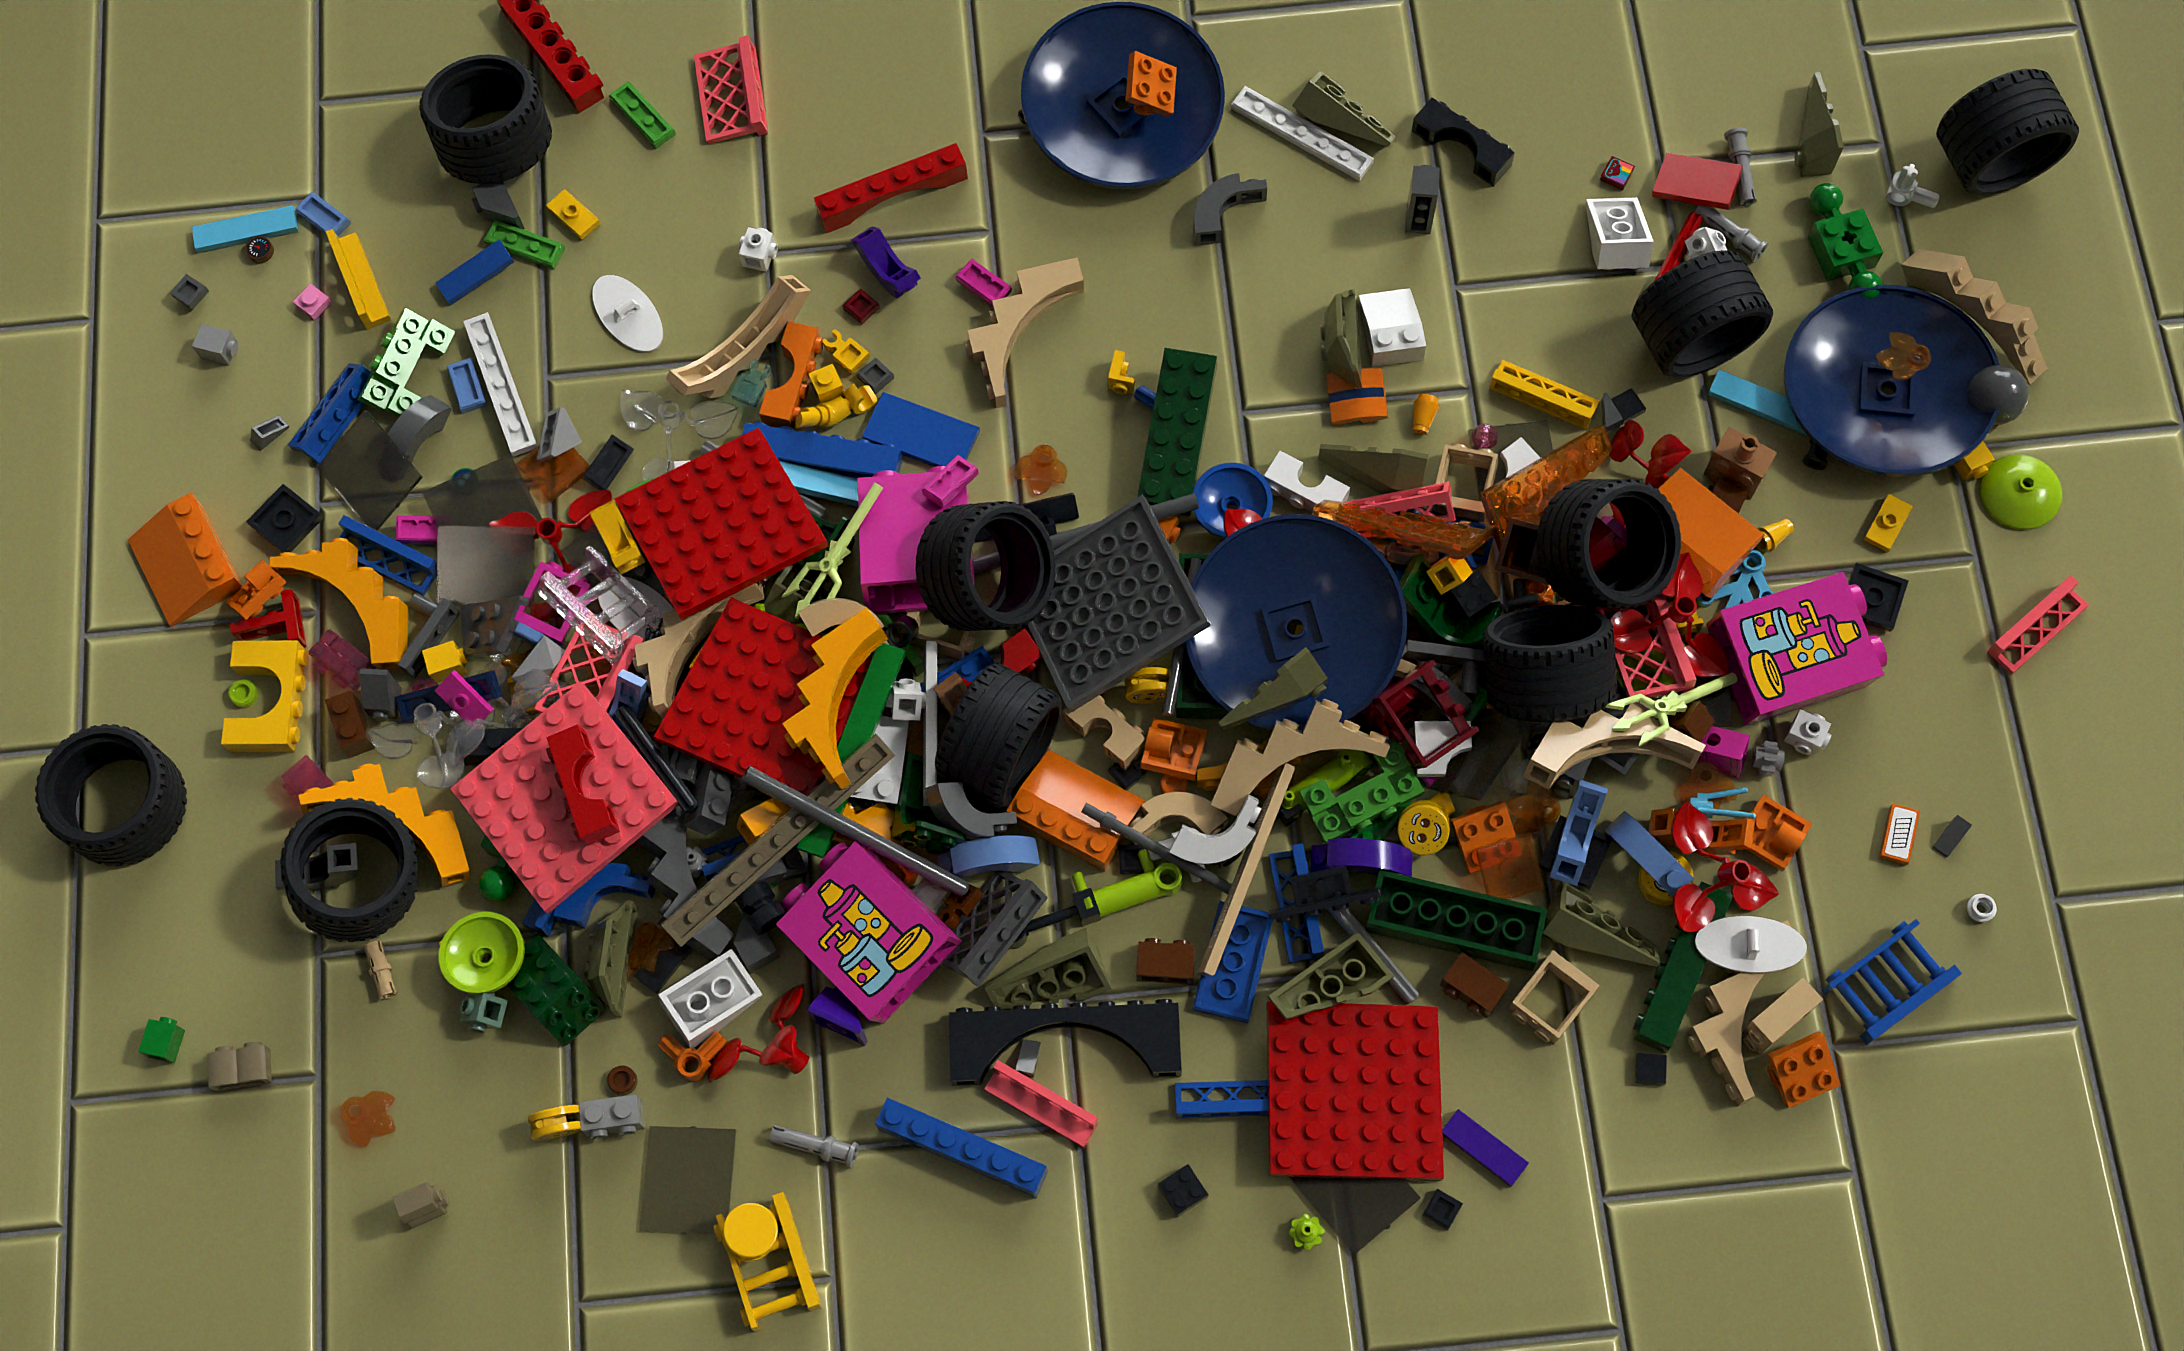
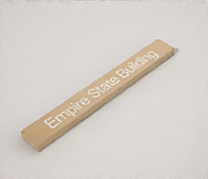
M1284 763L1276 770L1254 827L1256 834L1246 847L1197 972L1205 977L1215 975L1294 773L1295 766Z

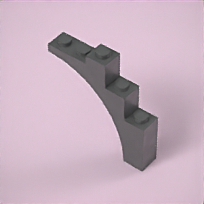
M684 782V784L690 791L691 784ZM679 805L635 841L656 856V859L647 869L651 875L646 883L668 898L659 911L663 915L657 923L660 926L698 892L687 861V827L683 826L685 813ZM715 916L685 944L709 961H713L720 955L734 933Z

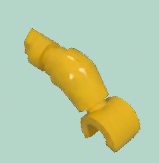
M853 383L843 393L844 399L842 396H839L825 403H819L816 407L802 408L796 417V428L810 426L827 428L835 426L851 414V409L855 414H863L870 411L877 405V397L870 386L864 385L857 389Z

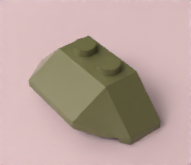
M1350 289L1336 294L1324 313L1325 324L1320 325L1322 340H1325V345H1321L1322 360L1328 362L1332 373L1354 387L1362 388L1359 305L1355 289Z
M628 900L595 926L594 934L590 935L588 943L589 951H591L590 962H586L584 976L587 978L588 983L611 1012L619 1018H622L638 912L636 904Z

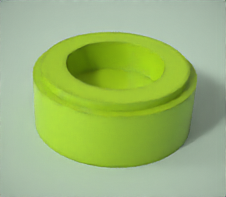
M242 679L230 686L228 696L237 707L248 708L257 701L258 689L251 681Z

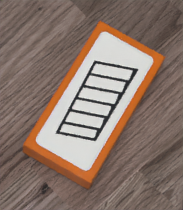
M1894 803L1891 804L1879 858L1904 865L1909 864L1920 815L1919 810Z

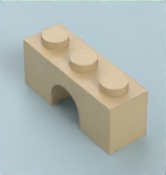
M1100 695L1073 712L1065 707L1062 711L1064 721L1083 737L1097 727H1103L1111 731V737L1103 745L1104 752L1112 761L1118 762L1124 771L1144 752L1146 743L1145 732L1137 725H1129L1125 721V716L1116 708L1111 710L1104 704L1105 700Z

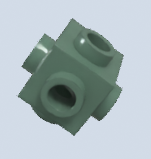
M494 992L488 994L481 993L479 995L466 994L460 1005L461 1014L459 1022L469 1024V1030L485 1033L486 1029L501 1028L508 1000L496 997Z

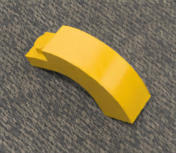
M614 500L590 511V515L620 574L645 563L641 551Z

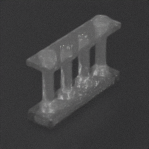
M589 545L585 548L583 565L561 579L555 578L548 571L540 577L538 593L611 664H614L621 658L623 642L646 626L651 628L652 631L661 628L663 614L657 606L652 605L611 566L602 553L597 552ZM590 572L601 581V583L580 597L574 596L567 589ZM609 590L620 599L598 615L593 614L586 607V605ZM627 608L639 617L617 633L612 632L604 625Z

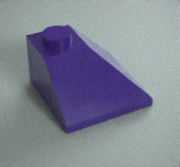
M826 986L807 1010L813 1022L865 1046L867 1038L856 1006L836 986L834 989Z

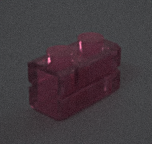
M331 629L325 632L320 641L308 653L314 660L312 665L323 674L327 671L333 674L332 680L343 689L348 686L352 690L357 691L360 688V669H376L371 664L370 658Z

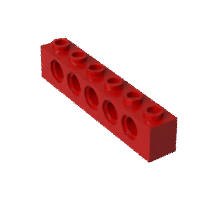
M497 0L502 13L578 113L604 98L601 90L604 85L596 73L593 75L590 73V66L585 58L577 56L576 47L570 39H564L561 27L556 21L551 22L549 19L551 16L543 4L539 6L536 2L537 0Z

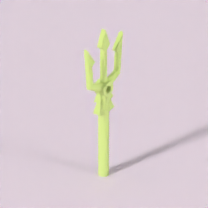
M874 482L837 542L831 540L829 551H825V557L820 562H806L781 598H784L800 590L799 584L810 569L821 571L806 597L798 601L795 619L800 617L798 611L810 605L812 598L827 575L835 583L827 599L835 598L842 585V581L837 573L838 566L844 562L842 559L851 553L847 549L848 544L883 490V487Z
M1729 673L1680 695L1672 690L1667 697L1664 695L1656 701L1640 693L1611 702L1605 708L1623 710L1625 705L1638 701L1650 708V710L1632 718H1621L1612 728V731H1629L1631 725L1652 716L1659 719L1661 726L1650 733L1644 731L1638 745L1639 747L1670 729L1667 715L1685 712L1687 709L1686 704L1736 683L1737 676L1734 673Z

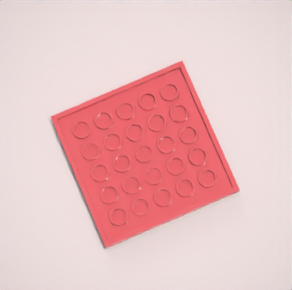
M581 681L450 788L541 908L548 914L678 806L676 798ZM576 724L587 732L595 755L583 772L582 790L587 798L603 799L612 806L620 829L619 833L591 845H588L580 838L577 839L572 830L571 823L574 822L572 813L569 814L564 806L563 798L566 795L564 789L559 787L555 779V773L558 771L555 763L553 764L550 761L546 748L549 747L546 737Z

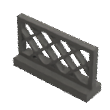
M996 871L981 890L984 895L978 901L975 908L972 909L968 916L962 915L958 926L952 930L962 942L941 965L980 987L1048 897L1034 882L1028 879H1019L1004 871ZM1005 880V887L996 890L1000 882ZM1005 896V902L995 906V900ZM988 903V909L979 912V909ZM988 918V924L978 928V922ZM971 925V931L962 934L965 927ZM970 940V947L961 950V944Z

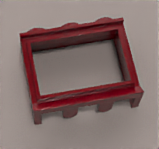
M1434 660L1424 662L1420 667L1372 698L1375 703L1373 707L1376 714L1382 720L1385 719L1391 727L1389 729L1390 735L1397 743L1401 742L1406 750L1404 753L1406 759L1413 767L1416 766L1418 769L1427 768L1480 731L1477 726H1469L1462 715L1465 712L1464 707L1461 703H1454L1447 693V690L1450 689L1449 684L1444 679L1439 680L1432 670V667L1436 665ZM1419 676L1457 731V734L1424 757L1386 701L1387 698Z

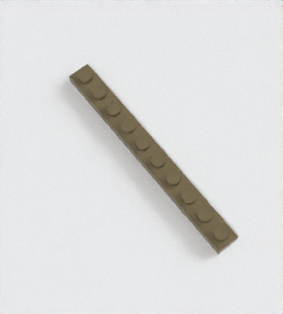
M875 733L842 763V767L851 782L850 785L841 790L836 781L830 784L827 778H825L806 796L835 810L896 755ZM791 808L661 924L662 927L682 947L820 822Z

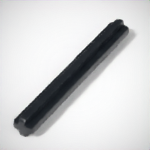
M627 706L619 707L615 712L616 719L661 781L676 798L683 812L693 813L698 807L696 799L631 709Z

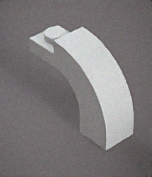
M1248 794L1234 823L1227 830L1218 834H1203L1182 824L1170 848V853L1184 860L1201 864L1217 863L1237 855L1251 842L1256 834V829L1248 826L1249 821L1254 823L1260 813L1261 808L1257 806L1259 800Z

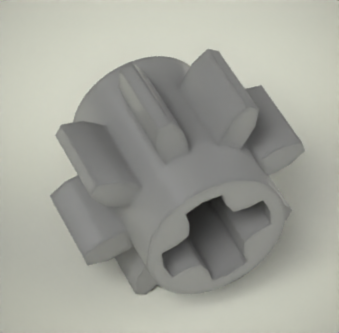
M1764 741L1761 747L1755 746L1752 756V767H1757L1759 770L1758 775L1772 777L1775 770H1782L1785 752L1777 748V742Z

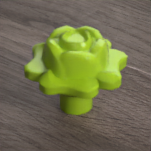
M1303 1214L1300 1219L1292 1220L1291 1225L1293 1228L1289 1230V1235L1294 1239L1296 1247L1303 1246L1308 1251L1314 1245L1322 1243L1320 1236L1324 1234L1325 1230L1320 1226L1318 1217L1314 1216L1310 1219L1308 1214Z

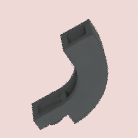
M1236 173L1220 178L1212 183L1202 193L1195 207V245L1221 243L1220 218L1222 214L1234 205L1266 201V179H1249L1245 182H1240V175Z

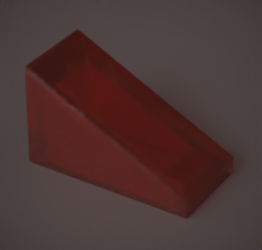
M531 603L530 616L545 623L568 613L565 603Z

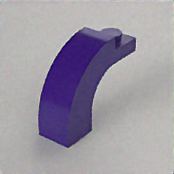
M871 226L851 239L869 270L893 297L898 298L918 285L917 281L921 277L917 270L907 267L900 261L889 246L880 228Z
M1363 838L1328 839L1326 844L1312 845L1310 872L1346 865L1348 872H1362L1378 876L1379 870L1412 877L1413 853L1410 849L1401 845L1380 840Z

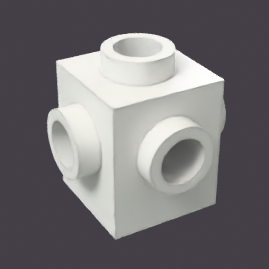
M748 227L745 236H742L739 241V257L742 266L767 272L771 259H775L778 251V244L775 243L773 233L764 228L754 229Z
M1707 227L1695 230L1692 234L1693 236L1685 240L1689 259L1713 251L1727 250L1725 246L1726 239L1720 231Z
M912 679L895 681L886 703V707H890L892 719L920 721L921 709L926 707V692L921 691L920 682H915Z
M1800 709L1793 719L1784 742L1794 746L1802 754L1815 756L1820 748L1825 750L1832 735L1827 733L1831 723L1825 721V718L1819 714L1808 713Z

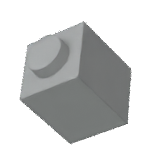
M201 324L192 348L202 359L230 365L232 357H235L238 352L239 342L229 330Z

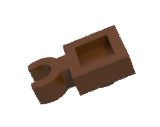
M970 884L968 892L964 896L960 897L951 892L944 902L948 907L940 911L937 916L951 930H954L959 924L960 916L962 914L968 916L984 894L979 888Z

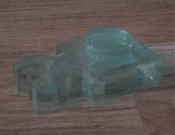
M756 359L750 364L751 373L749 375L742 373L731 392L732 399L756 408L767 388L766 382L762 380L767 379L771 374V368L768 364H766L764 370L757 371L759 363Z

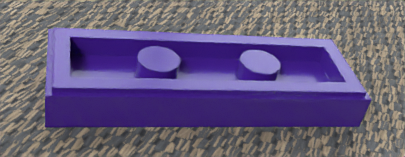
M1459 1109L1442 1129L1444 1137L1510 1187H1512L1529 1164L1524 1158Z

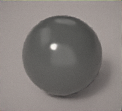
M1991 365L1981 369L1972 377L1967 387V400L1975 410L1982 413H1993L1995 409H1999L1994 425L2006 424L2018 418L2025 410L2029 401V386L2024 376L2018 370L2007 365Z

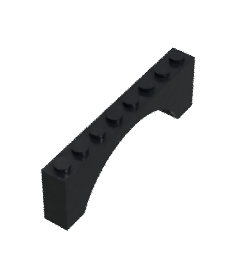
M1158 999L1155 1001V1004H1144L1142 1000L1127 1001V1005H1115V1002L1104 1001L1099 1002L1098 1006H1087L1086 1003L1078 1002L1071 1003L1070 1007L1058 1008L1057 1004L1041 1005L1040 1009H1030L1028 1005L1013 1006V1010H1001V1007L989 1006L985 1007L984 1011H973L972 1008L962 1007L957 1008L956 1012H949L950 1081L952 1086L981 1085L991 1066L1011 1046L1030 1035L1057 1028L1089 1029L1116 1039L1141 1059L1153 1078L1182 1076L1178 1003H1172L1171 999Z

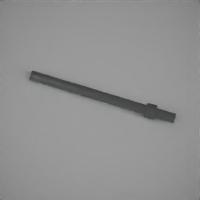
M1198 558L1191 559L1187 577L1190 584H1192L1202 563V560ZM1186 642L1174 648L1162 714L1165 716H1173Z
M1088 803L1084 805L1081 813L1099 822L1100 827L1108 831L1112 829L1222 892L1229 893L1232 884L1194 862L1184 860L1170 853L1169 848L1120 822L1114 814L1108 811L1104 813Z

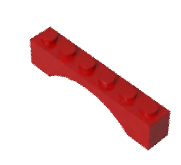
M957 143L814 197L817 214L827 234L850 225L870 208L894 196L923 188H946L968 179L966 162Z

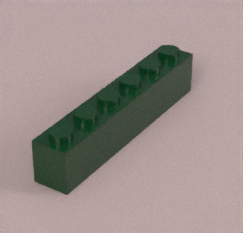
M1702 881L1698 885L1702 892L1712 886ZM1717 889L1706 896L1715 904V914L1711 922L1725 917L1733 898L1732 894ZM1677 922L1675 924V928L1679 929L1675 939L1672 937L1669 939L1664 953L1668 954V958L1665 964L1660 962L1654 978L1658 980L1655 989L1649 988L1643 1004L1648 1005L1644 1015L1638 1014L1632 1028L1637 1031L1634 1040L1665 1054L1672 1047L1707 961L1695 947V937L1699 930L1684 932L1678 927Z

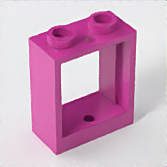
M541 561L523 595L529 598V602L526 607L520 605L514 619L563 645L591 591V584H588V579L580 574L573 573V575H569L563 572L564 568L552 561H549L548 564ZM544 573L580 590L561 629L524 613Z

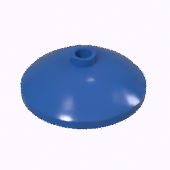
M1223 463L1207 470L1198 479L1193 490L1199 504V509L1193 510L1196 519L1209 533L1223 539L1227 538L1223 520L1228 505H1234L1236 509L1252 510L1260 515L1262 519L1269 518L1272 511L1273 496L1267 480L1257 470L1245 464Z

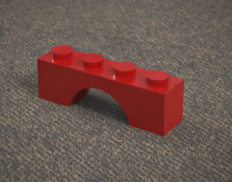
M1025 628L999 646L1001 653L1000 663L1010 668V670L1019 673L1024 669L1028 673L1040 665L1037 659L1042 657V654ZM961 677L964 684L968 688L972 681H968Z
M576 724L546 737L549 747L546 748L547 755L550 761L556 765L558 772L555 773V779L559 787L564 789L566 797L563 798V803L568 813H572L574 822L571 823V827L576 838H580L588 845H591L619 833L620 829L612 806L603 799L587 798L582 790L583 772L588 763L595 757L587 732Z

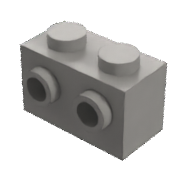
M637 1094L579 1102L581 1131L590 1139L606 1138L608 1134L613 1133L630 1135L636 1133V1130L645 1129L643 1100Z

